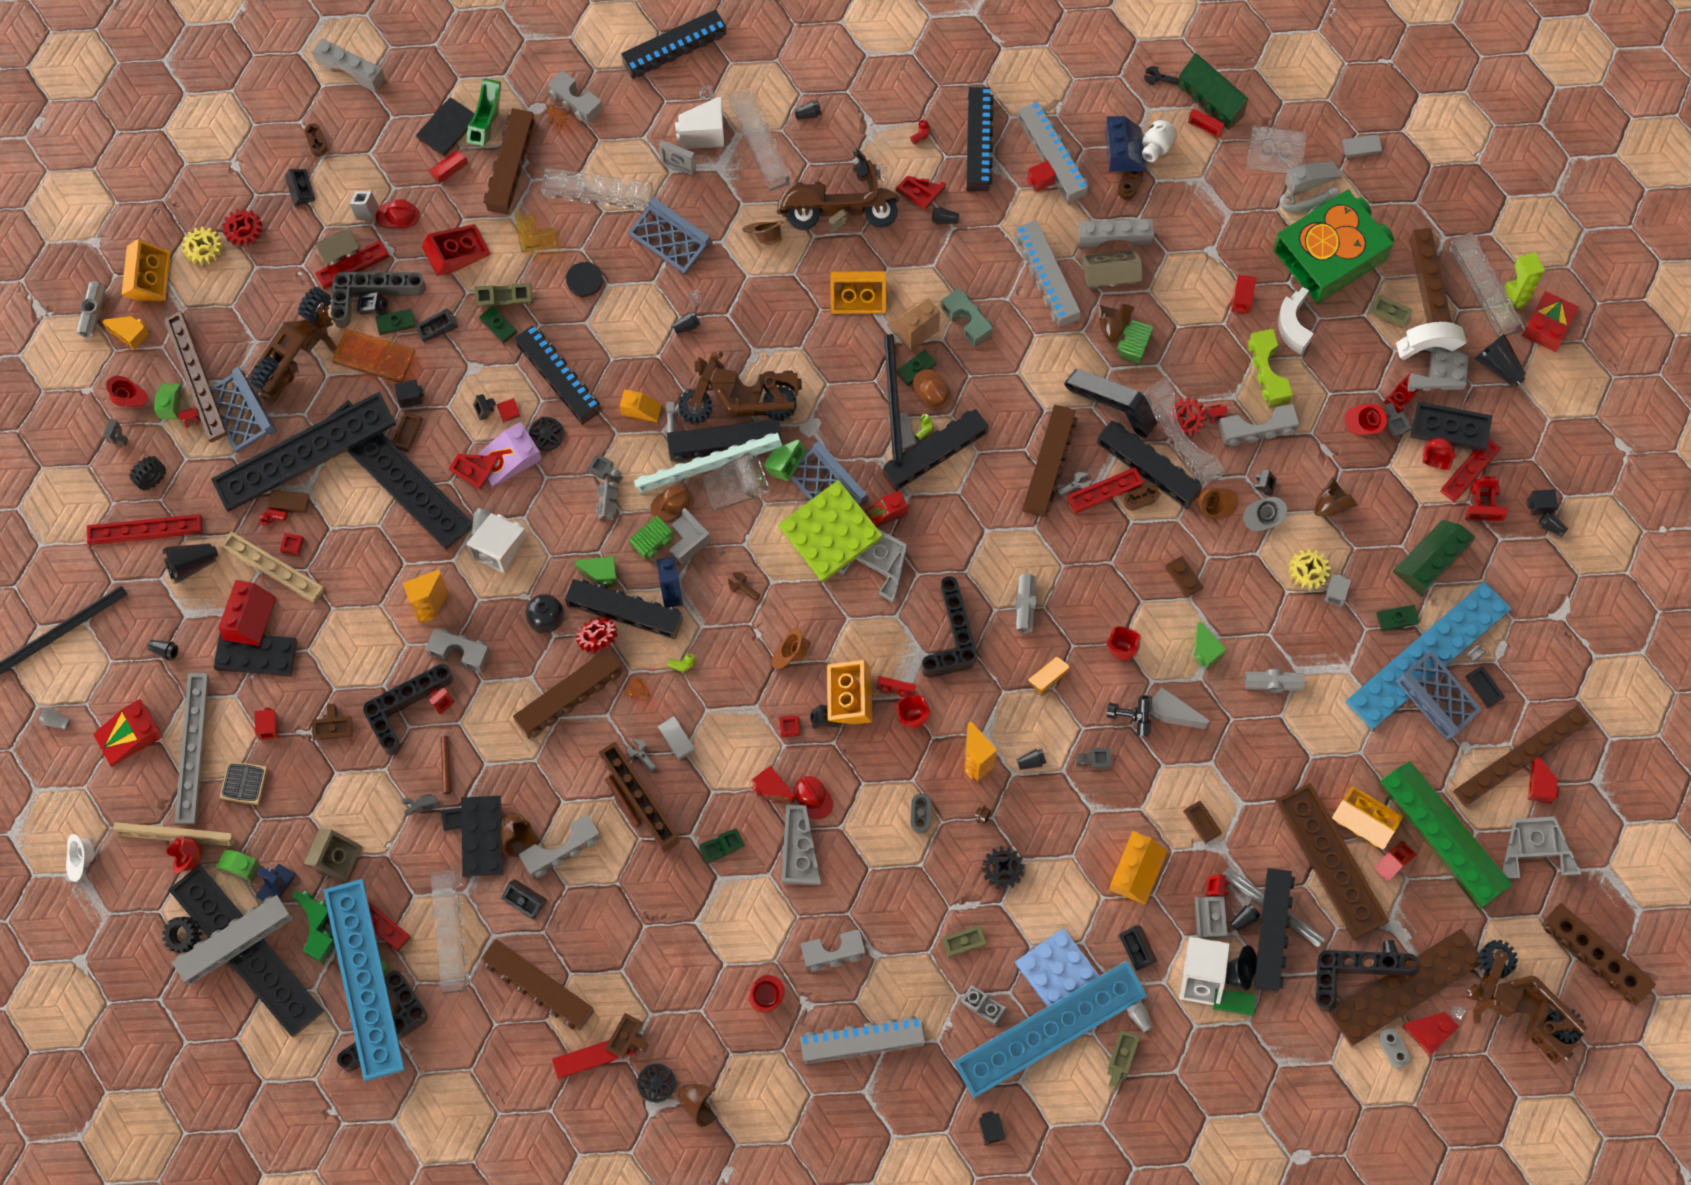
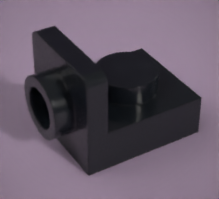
M379 293L359 295L357 306L359 314H386L388 300Z
M819 705L811 711L810 721L812 722L813 729H817L820 726L837 728L842 726V723L828 721V705Z

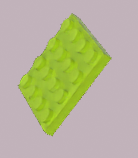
M839 480L778 524L781 531L822 583L884 538Z

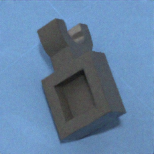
M1393 403L1385 405L1384 411L1389 416L1386 425L1393 438L1412 429L1404 413L1397 414Z
M109 419L103 436L108 443L115 444L117 441L121 445L126 446L128 438L122 435L120 424L117 420Z
M599 454L595 456L587 468L588 472L603 480L606 476H609L613 481L620 483L623 478L620 475L621 471L612 468L614 463Z
M1091 748L1090 754L1078 753L1076 765L1090 763L1091 769H1110V748Z
M423 795L416 802L410 798L402 799L404 805L411 804L410 809L404 810L406 816L412 815L417 811L424 812L440 808L436 795Z

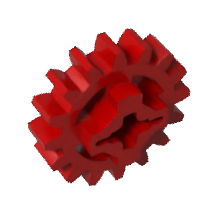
M246 208L242 212L236 209L235 214L230 212V218H224L226 223H222L224 228L222 232L228 242L231 241L233 246L238 243L239 247H242L245 243L248 247L249 242L256 243L255 238L261 237L259 232H263L261 227L263 224L258 214L254 215L253 210L247 213Z
M1189 397L1186 398V401L1179 398L1178 404L1173 401L1174 407H1168L1170 414L1165 416L1170 420L1166 424L1171 426L1169 430L1171 432L1175 431L1176 436L1182 433L1183 438H1186L1187 434L1193 438L1194 432L1200 434L1199 428H1205L1202 422L1207 421V418L1203 416L1207 412L1201 410L1203 405L1201 403L1197 405L1198 401L1196 399H1193L1191 402ZM1192 407L1197 410L1198 414L1192 413ZM1188 414L1190 418H1187L1186 421H1184L1183 417H1186ZM1175 421L1180 422L1181 429L1176 426Z
M597 617L596 620L590 619V623L584 622V627H579V632L576 633L578 645L582 651L586 650L587 653L591 650L593 653H596L597 650L604 651V647L609 648V643H615L614 638L618 637L615 623L611 619L608 620L607 617L602 620L600 617Z

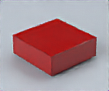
M514 398L496 404L503 423L521 417Z
M284 533L280 552L299 556L304 537Z
M799 716L779 717L781 738L800 736Z

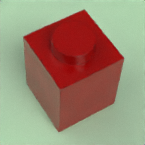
M1047 160L1029 168L1026 179L1029 186H1033L1037 192L1055 184L1056 173Z
M262 708L260 711H254L256 736L259 739L278 738V715L275 710Z

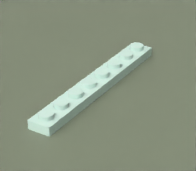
M778 433L767 434L764 438L752 439L747 441L746 444L734 445L729 447L728 450L716 451L704 458L697 457L691 462L679 463L673 468L661 469L655 474L640 476L637 480H634V483L640 494L782 447V443Z

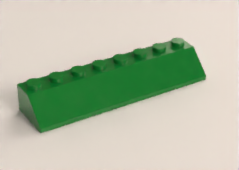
M1411 761L1398 767L1380 781L1379 786L1481 910L1513 886Z

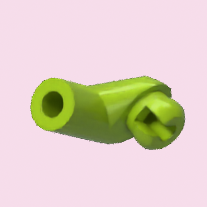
M923 414L920 417L921 430L915 435L918 441L924 440L933 431V421L928 414Z
M687 654L681 661L669 658L667 667L684 672L695 665V656Z

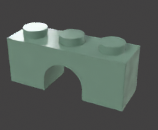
M958 288L941 300V309L951 321L958 317H966L970 320V323L964 326L963 335L974 348L992 336L993 325L991 321L982 316L981 310L970 302L967 293L962 292Z

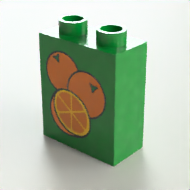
M1349 189L1277 234L1273 247L1275 254L1301 286L1309 290L1308 294L1316 304L1321 303L1387 261L1394 244V236L1391 230L1385 224L1378 225L1371 217L1372 212L1368 202L1362 197L1355 198Z

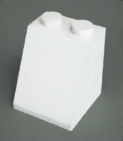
M721 97L714 98L678 115L679 122H675L677 142L681 143V148L724 147Z
M491 513L466 545L472 559L505 574L523 543L526 532L521 524L517 522L511 523L500 514L496 516Z
M1189 937L1179 999L1213 1005L1215 988H1217L1216 1003L1220 1004L1226 978L1229 952L1228 943Z

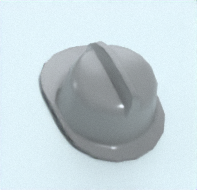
M1267 497L1255 501L1245 509L1243 515L1244 523L1250 530L1256 532L1275 527L1286 519L1287 506L1284 501L1277 497Z

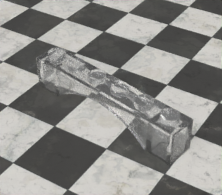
M1163 378L1146 388L1143 394L1147 398L1149 405L1153 408L1155 418L1164 425L1165 433L1175 442L1176 450L1182 453L1185 458V464L1195 473L1194 477L1199 480L1203 487L1221 478L1226 473V470L1217 456L1198 448L1189 440L1179 425L1175 413V392L1167 379Z

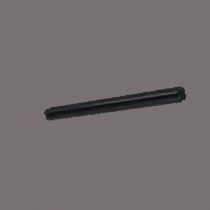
M886 334L884 335L892 454L893 462L898 464L903 462L895 344L894 335Z
M117 587L1 660L0 675L126 596L127 592L124 587Z

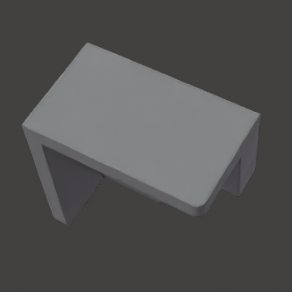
M686 508L682 510V516L671 524V528L682 540L669 549V552L681 565H684L711 542L709 532Z

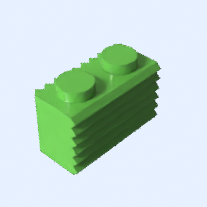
M1132 319L1131 324H1127L1123 333L1126 335L1125 339L1119 342L1117 348L1120 351L1119 358L1139 365L1150 340L1153 326Z
M656 516L633 535L629 542L630 546L644 560H647L648 558H654L663 545L665 547L672 542L674 535L673 531L663 520Z

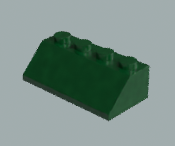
M1195 53L1180 73L1177 85L1183 92H1187L1194 102L1204 107L1208 114H1212L1218 121L1224 123L1227 129H1230L1244 117L1248 97L1200 55Z
M1442 519L1393 572L1420 596H1423L1472 545L1476 537L1462 525Z

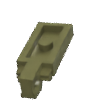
M1120 1029L1108 1066L1107 1074L1112 1075L1109 1087L1116 1089L1119 1079L1125 1080L1140 1036Z

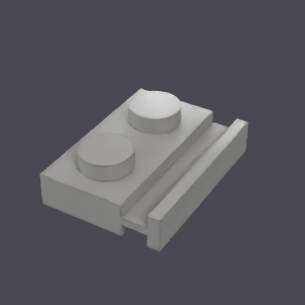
M1224 896L1195 897L1197 938H1226L1227 926Z

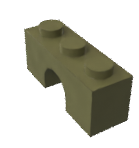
M531 283L474 287L475 304L478 307L533 303Z

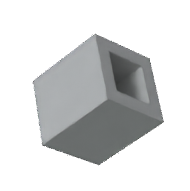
M355 191L350 201V206L357 220L374 219L379 206L372 191Z
M1332 574L1323 602L1342 607L1346 600L1351 580L1343 575Z

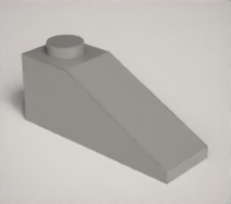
M1334 161L1304 164L1288 170L1285 183L1290 193L1296 195L1337 180L1342 175Z
M1162 687L1152 699V710L1149 712V716L1154 720L1159 719L1165 723L1200 729L1208 727L1210 720Z

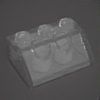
M1253 125L1249 140L1246 168L1287 173L1288 170L1301 166L1304 158L1307 132Z

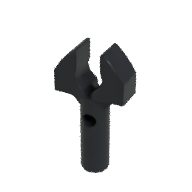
M1151 66L1145 71L1147 74L1154 75H1144V80L1149 85L1154 86L1157 81L1171 84L1178 83L1177 77L1160 74L1158 71L1159 67Z

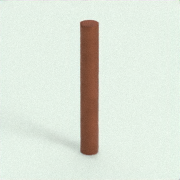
M441 736L443 794H450L448 736Z
M612 775L606 777L605 781L634 828L639 827L641 822Z

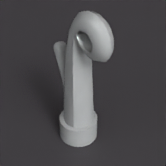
M1334 187L1328 189L1323 194L1296 204V199L1291 193L1283 194L1279 201L1281 207L1286 211L1300 212L1311 209L1308 212L1309 214L1340 194L1338 189ZM1285 199H1290L1291 205L1287 204Z

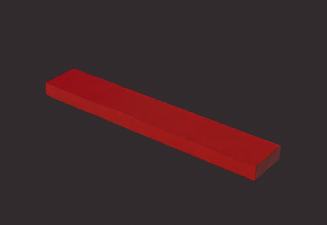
M194 514L87 525V544L97 545L203 534L202 515Z

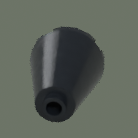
M1504 334L1475 357L1480 364L1511 386L1513 384L1518 386L1525 380L1523 376L1526 373Z
M210 543L162 548V553H166L167 559H164L170 578L174 579L173 584L180 583L216 562V557H218L216 547Z

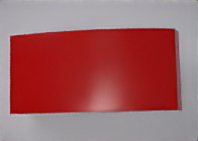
M1410 374L1398 384L1397 388L1384 401L1386 405L1393 403L1398 414L1420 390L1408 391Z

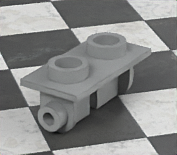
M608 479L598 487L597 494L600 496L596 507L598 520L603 516L607 520H613L616 516L617 503L610 502V500H617L618 487L614 482L608 484Z

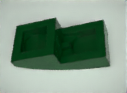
M737 828L719 834L718 838L700 844L699 849L706 864H709L743 848L745 845Z

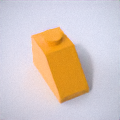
M132 316L105 319L103 321L104 326L110 333L133 350L149 335L146 329L147 325L141 319L136 320Z
M624 389L620 403L621 415L658 423L662 404L643 393Z

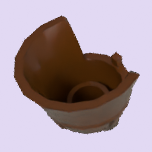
M1098 304L1100 328L1109 342L1115 341L1124 332L1135 309L1133 306L1122 304L1119 309Z
M1332 477L1318 495L1314 514L1316 516H1334L1358 505L1350 494L1347 495L1334 477Z
M512 812L507 813L503 817L501 838L504 855L519 857L518 854L535 844L539 845L541 840L532 830L529 821L522 815Z
M704 1084L683 1085L678 1091L680 1104L700 1127L709 1125L716 1116L705 1103L708 1095H712L715 1088Z

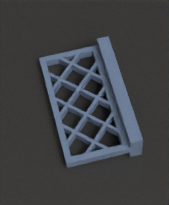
M652 197L648 202L649 206L629 230L628 235L686 274L705 248H709L713 242L709 235ZM650 212L656 214L657 221L647 223V216ZM669 223L671 231L661 232L660 224ZM658 225L659 233L649 234L648 226ZM645 227L646 235L637 236L634 234L638 228ZM683 233L685 241L675 242L674 234ZM672 235L673 243L663 244L662 236ZM659 237L660 245H650L649 238ZM697 243L700 247L697 251L690 252L689 244ZM686 245L687 253L677 254L676 246ZM673 247L674 255H664L663 248ZM688 257V263L684 268L678 264V258Z
M236 367L232 370L233 374L211 386L212 392H220L218 401H216L219 410L221 405L229 406L226 415H221V417L225 419L223 422L228 433L227 438L234 451L238 453L268 433L270 435L276 433L277 430L249 379L245 377V372ZM234 380L236 383L234 391L226 390L228 383ZM225 393L233 394L230 403L222 402ZM237 395L244 397L242 406L234 404ZM233 407L241 409L238 418L230 417ZM245 410L252 412L250 420L242 419ZM229 420L237 421L234 430L227 428ZM241 422L249 424L246 433L238 431ZM253 425L260 426L262 431L255 435L250 434ZM237 434L245 436L244 441L237 446L235 443Z
M819 441L813 445L814 448L804 455L797 467L804 469V477L795 478L794 475L791 476L792 481L809 500L813 499L811 495L816 497L821 493L818 492L819 482H827L830 486L837 480L841 482L858 505L864 504L869 500L864 490ZM814 454L818 458V466L808 465V459ZM807 469H817V479L806 478ZM820 469L829 470L830 479H819ZM806 482H816V490L807 491L805 489Z
M1431 650L1395 680L1446 740L1457 735L1482 710ZM1427 658H1430L1434 663V669L1426 668ZM1414 670L1421 671V680H1416L1411 673ZM1426 672L1434 673V682L1426 681ZM1438 674H1443L1447 678V684L1439 683ZM1426 685L1434 686V695L1427 693ZM1439 687L1447 688V697L1439 696ZM1451 689H1456L1459 692V699L1451 698ZM1439 700L1447 701V710H1442L1439 707ZM1452 702L1460 703V712L1452 711ZM1464 704H1469L1474 711L1471 714L1464 713ZM1452 715L1460 716V724L1458 726L1452 722Z

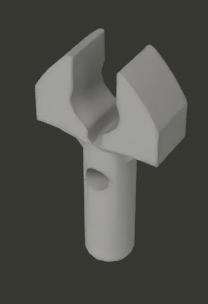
M666 402L667 432H675L674 402Z
M1083 472L1074 474V482L1057 489V494L1062 496L1075 489L1081 490L1090 486L1091 480L1086 483H1079L1080 480L1087 478L1088 474Z
M634 739L636 745L639 746V752L633 750L628 744V755L631 759L634 757L640 758L651 772L655 771L657 766L645 753L647 745L642 740Z

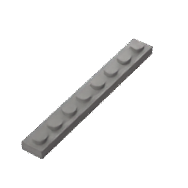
M188 673L175 813L176 825H196L209 683L208 673Z

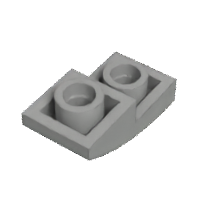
M674 716L658 726L679 760L696 750Z
M972 985L960 1001L964 1006L997 1026L1007 1011L1005 1006L989 998L988 994Z

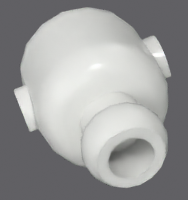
M1157 120L1143 134L1142 144L1144 149L1142 156L1144 160L1154 162L1159 156L1165 155L1170 150L1177 136L1176 129L1171 123L1165 120Z

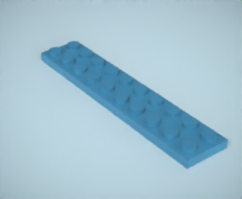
M1484 581L1347 699L1345 703L1373 731L1410 699L1395 680L1409 670L1430 650L1446 667L1512 608ZM1427 658L1426 668L1434 669V663L1430 658ZM1414 670L1411 674L1416 680H1421V671ZM1426 672V681L1434 678V673Z
M360 879L324 889L363 1079L367 1082L405 1071L364 880Z
M1124 961L956 1059L953 1063L972 1098H975L1146 998L1147 995L1129 962Z

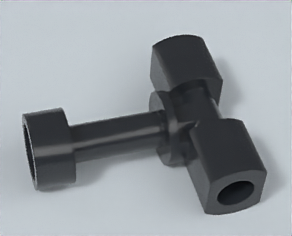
M1141 695L1138 698V707L1136 706L1134 710L1119 708L1117 703L1110 702L1107 707V718L1116 719L1117 716L1132 717L1133 721L1137 722V735L1149 736L1151 733V720L1148 717L1149 712L1152 710V696Z

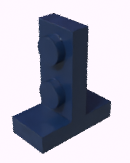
M676 558L657 559L664 607L669 608L683 605Z
M279 863L274 870L270 867L266 870L261 866L257 874L263 880L264 885L256 897L262 902L270 896L274 897L277 895L281 898L296 874Z

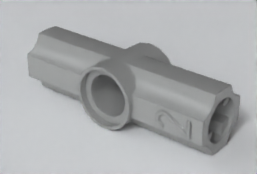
M92 281L89 283L85 300L81 303L82 313L77 334L84 338L94 337L97 321L102 315L101 305L106 286L100 282Z
M1031 574L1019 575L1018 594L1016 595V631L1026 634L1032 632L1033 613H1035L1036 596L1034 595L1036 576Z
M1271 669L1266 672H1245L1244 686L1245 689L1266 690L1269 693H1280L1284 690L1304 691L1305 676L1304 673H1289L1279 669Z

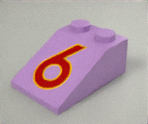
M521 422L505 430L477 454L499 457L498 462L488 477L492 487L499 485L542 460L538 448Z

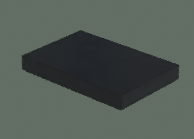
M450 97L420 129L416 137L445 157L467 132L468 125L475 113Z

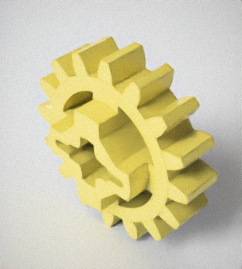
M201 227L200 231L194 228V233L188 232L189 237L183 238L185 243L181 244L184 249L182 251L187 260H192L194 265L198 262L201 266L204 265V262L211 264V259L216 261L215 256L221 255L219 249H223L222 240L216 231L212 232L211 228H208L207 231H205L204 227Z
M1307 549L1306 553L1300 550L1299 555L1294 554L1293 560H1290L1289 563L1291 567L1288 569V572L1292 573L1290 579H1296L1294 585L1300 583L1301 589L1308 586V590L1311 591L1312 586L1319 589L1320 584L1324 585L1326 583L1325 579L1329 578L1330 574L1328 572H1330L1331 567L1327 566L1329 560H1323L1324 554L1319 556L1317 555L1318 550L1311 553L1310 549ZM1310 565H1312V566H1311V571L1309 572V574H1307V572H1308L1307 569L1309 568Z

